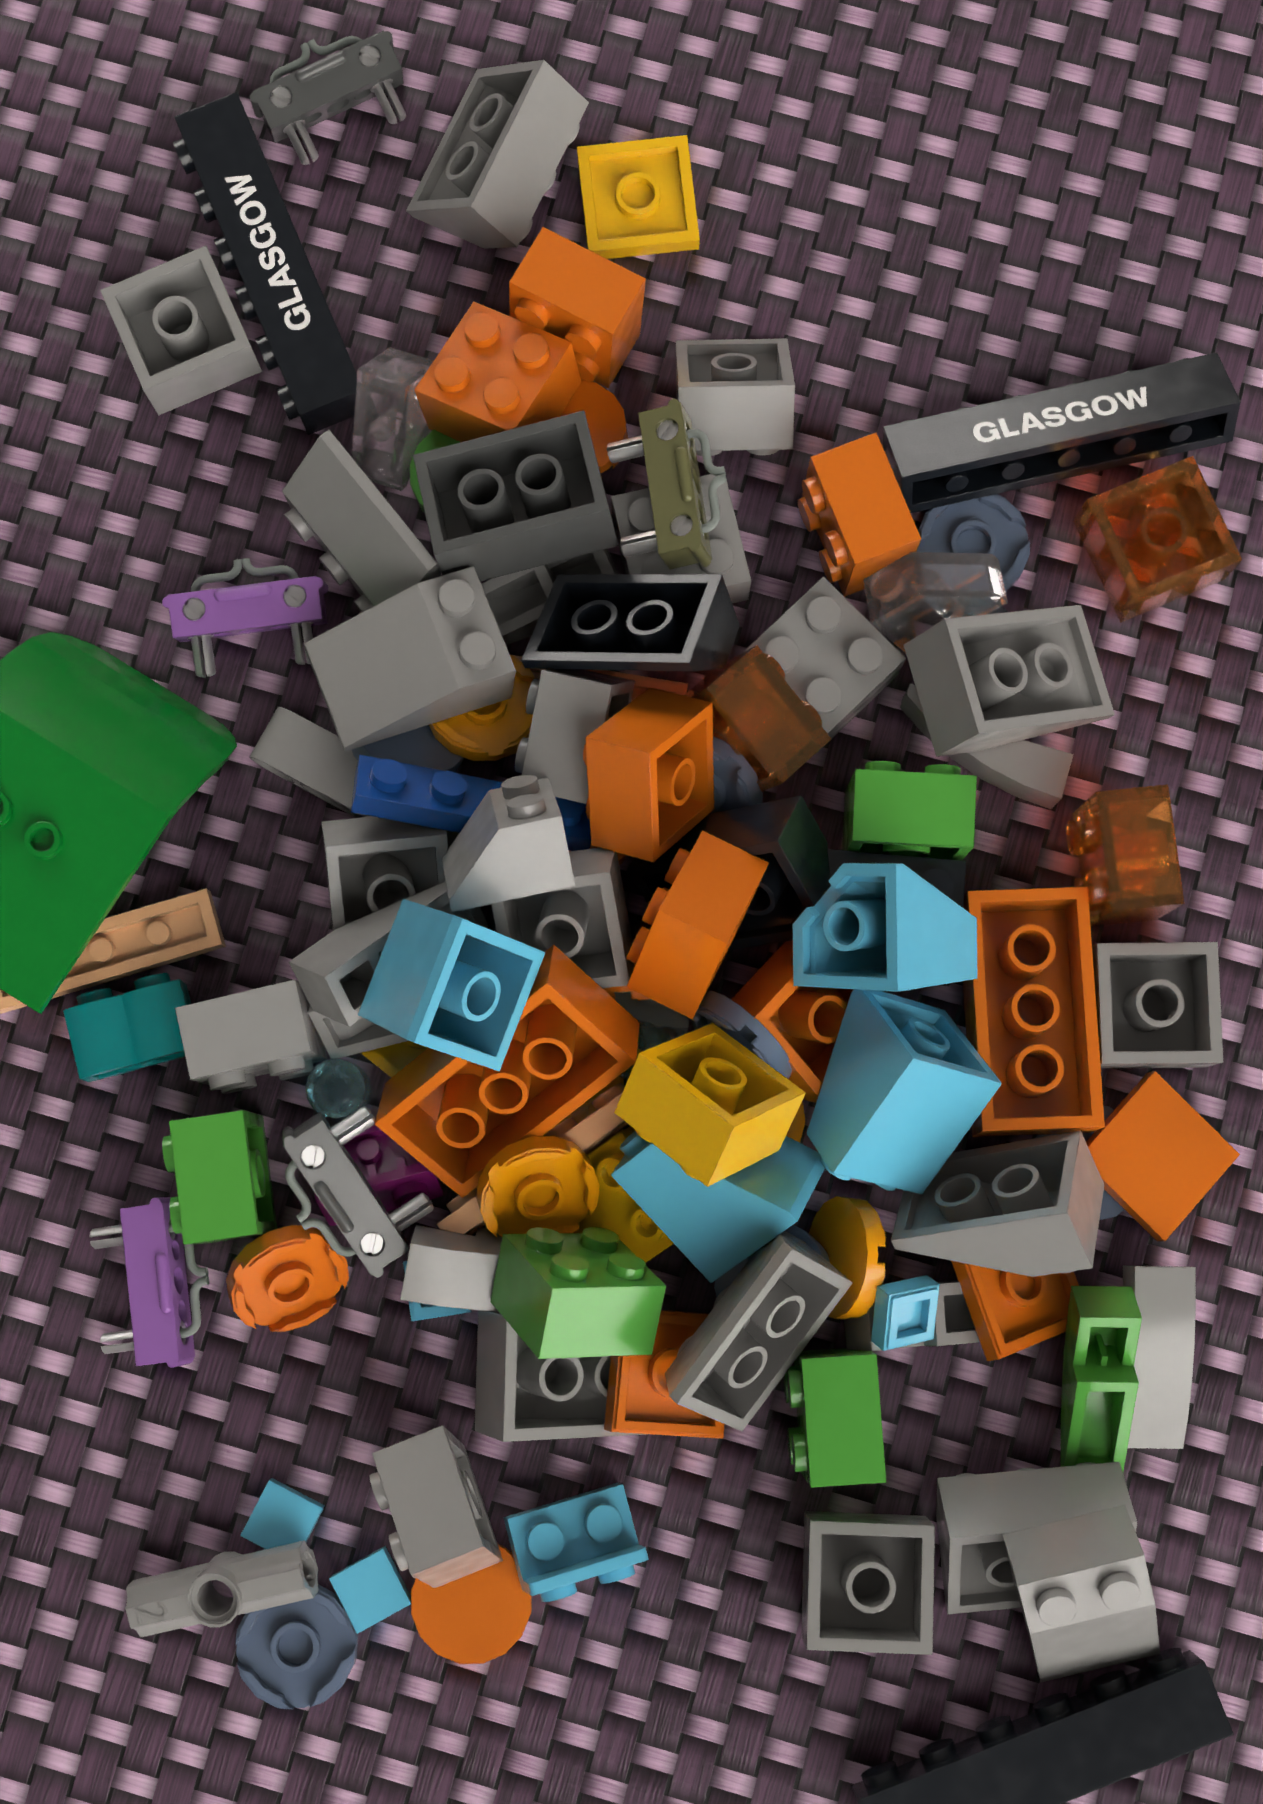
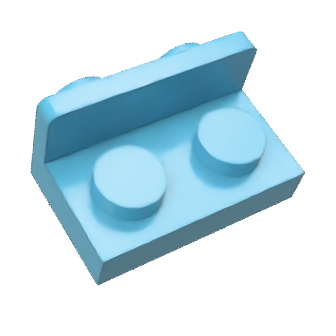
M615 1483L503 1517L521 1589L530 1596L540 1594L542 1602L555 1601L571 1596L577 1592L575 1583L596 1576L599 1577L600 1584L612 1583L631 1577L635 1574L634 1564L649 1560L646 1547L638 1543L622 1483Z

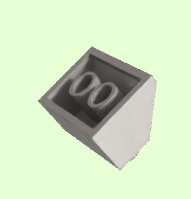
M545 60L477 69L406 212L413 218L484 249L518 247L519 243L531 230L532 217L543 195L551 188L555 181V170L567 146L574 141L579 132V122L589 102Z
M328 429L320 435L282 490L291 508L284 516L304 542L314 537L326 553L319 557V560L332 578L339 585L348 580L360 594V597L354 601L359 611L362 613L417 583L440 577L441 572L438 563L332 432Z
M783 1231L750 1255V1259L731 1285L718 1295L713 1309L696 1332L681 1345L676 1359L665 1372L669 1397L678 1405L743 1431L853 1282L806 1242L787 1231Z
M1085 1462L1075 1466L1042 1469L1021 1468L1016 1471L986 1474L963 1473L953 1477L937 1478L936 1519L947 1614L1021 1608L1002 1534L1121 1505H1126L1136 1531L1137 1519L1120 1462L1097 1464Z

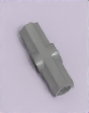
M305 1540L247 1554H240L235 1551L222 1552L215 1555L209 1563L131 1581L126 1587L127 1604L125 1607L131 1629L137 1631L140 1638L197 1624L210 1628L222 1627L231 1623L237 1615L314 1598L319 1590L317 1580L318 1566L313 1549L307 1546ZM212 1580L225 1583L230 1588L233 1597L220 1595L215 1590Z

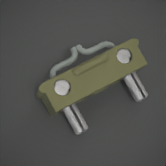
M674 398L668 402L667 406L638 413L641 429L640 436L608 443L607 455L612 463L641 456L645 457L655 530L622 537L620 539V546L624 557L658 550L660 557L670 570L697 563L702 567H707L712 560L708 532L713 530L720 520L717 488L727 482L724 466L716 467L713 465L707 435L701 430L692 428V422L681 402ZM694 438L700 441L705 469L710 474L717 476L708 487L711 518L708 522L706 521Z

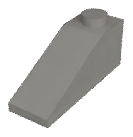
M446 881L406 898V900L461 917L485 928L489 927L480 907L451 912ZM402 900L335 929L289 961L312 1010L348 1027L363 1018L358 1015V1012Z

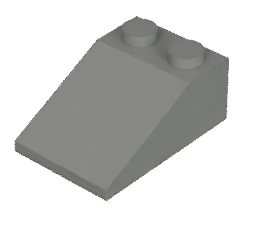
M474 566L417 583L304 643L305 651L344 752L504 701L512 696L516 669Z
M1081 605L946 618L904 644L936 757L981 751L1108 719L1115 715Z
M1081 1130L953 1152L923 1194L903 1190L891 1242L895 1250L1030 1277L1093 1268L1104 1182Z
M478 1310L475 1401L476 1432L502 1442L646 1435L604 1430L611 1356L538 1359L498 1311Z
M1126 1505L1002 1534L1040 1682L1160 1654L1156 1605L1145 1555Z

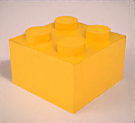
M711 1023L640 1052L614 1113L633 1127L638 1136L653 1143L677 1162L688 1176L699 1180L708 1187L778 1152L806 1092L717 1025Z

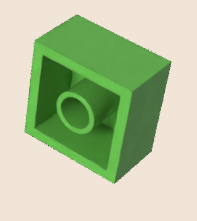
M871 761L865 763V769H855L845 790L842 850L963 860L974 848L977 775H961L960 767L947 764L925 766V773L901 771V764L896 762Z
M240 1110L169 1121L170 1135L164 1136L162 1141L163 1159L167 1172H175L178 1196L170 1198V1219L174 1233H182L183 1245L205 1244L261 1236L268 1231L277 1229L263 1116Z
M536 1227L529 1229L527 1234H503L490 1302L538 1359L652 1355L666 1285L646 1266L644 1260L637 1257L619 1239V1236L611 1230L600 1227H588L582 1233H559L552 1229Z
M846 1348L802 1351L794 1361L793 1366L783 1376L785 1401L789 1403L790 1408H797L798 1427L787 1428L790 1465H794L795 1472H801L811 1488L886 1483L877 1354L872 1351L846 1350Z

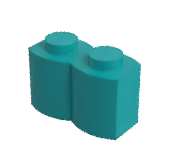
M159 973L135 980L136 990L122 995L113 996L112 989L110 988L78 995L76 997L78 1005L65 1009L63 1012L79 1079L87 1082L97 1081L185 1057L175 1008L191 1004L187 984L180 979L171 981L169 973Z

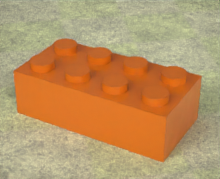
M1088 887L967 891L964 895L963 908L977 918L978 979L963 981L966 1038L1002 1082L999 1089L973 1123L972 1137L1062 1134L1080 1130L1082 1133H1091L1104 1128Z
M554 944L545 951L546 953L500 1072L427 1048L384 1085L374 1124L461 1198H464L478 1187V1179L488 1161L503 1148L528 1137L543 1136L634 1065L637 1059L640 1022Z

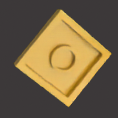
M687 135L577 147L588 250L606 259L699 250L700 237Z

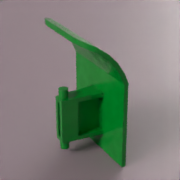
M56 632L33 636L0 660V989L42 1014L169 821L204 782L225 764L237 747L233 734L225 725L103 649L73 636Z

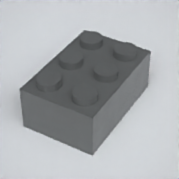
M584 410L413 455L433 552L442 575L474 566L481 582L619 546Z

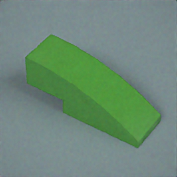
M1071 1286L1062 1376L1061 1467L1075 1466L1085 1462L1096 1464L1120 1462L1122 1471H1124L1139 1385L1134 1362L1142 1316L1132 1286Z

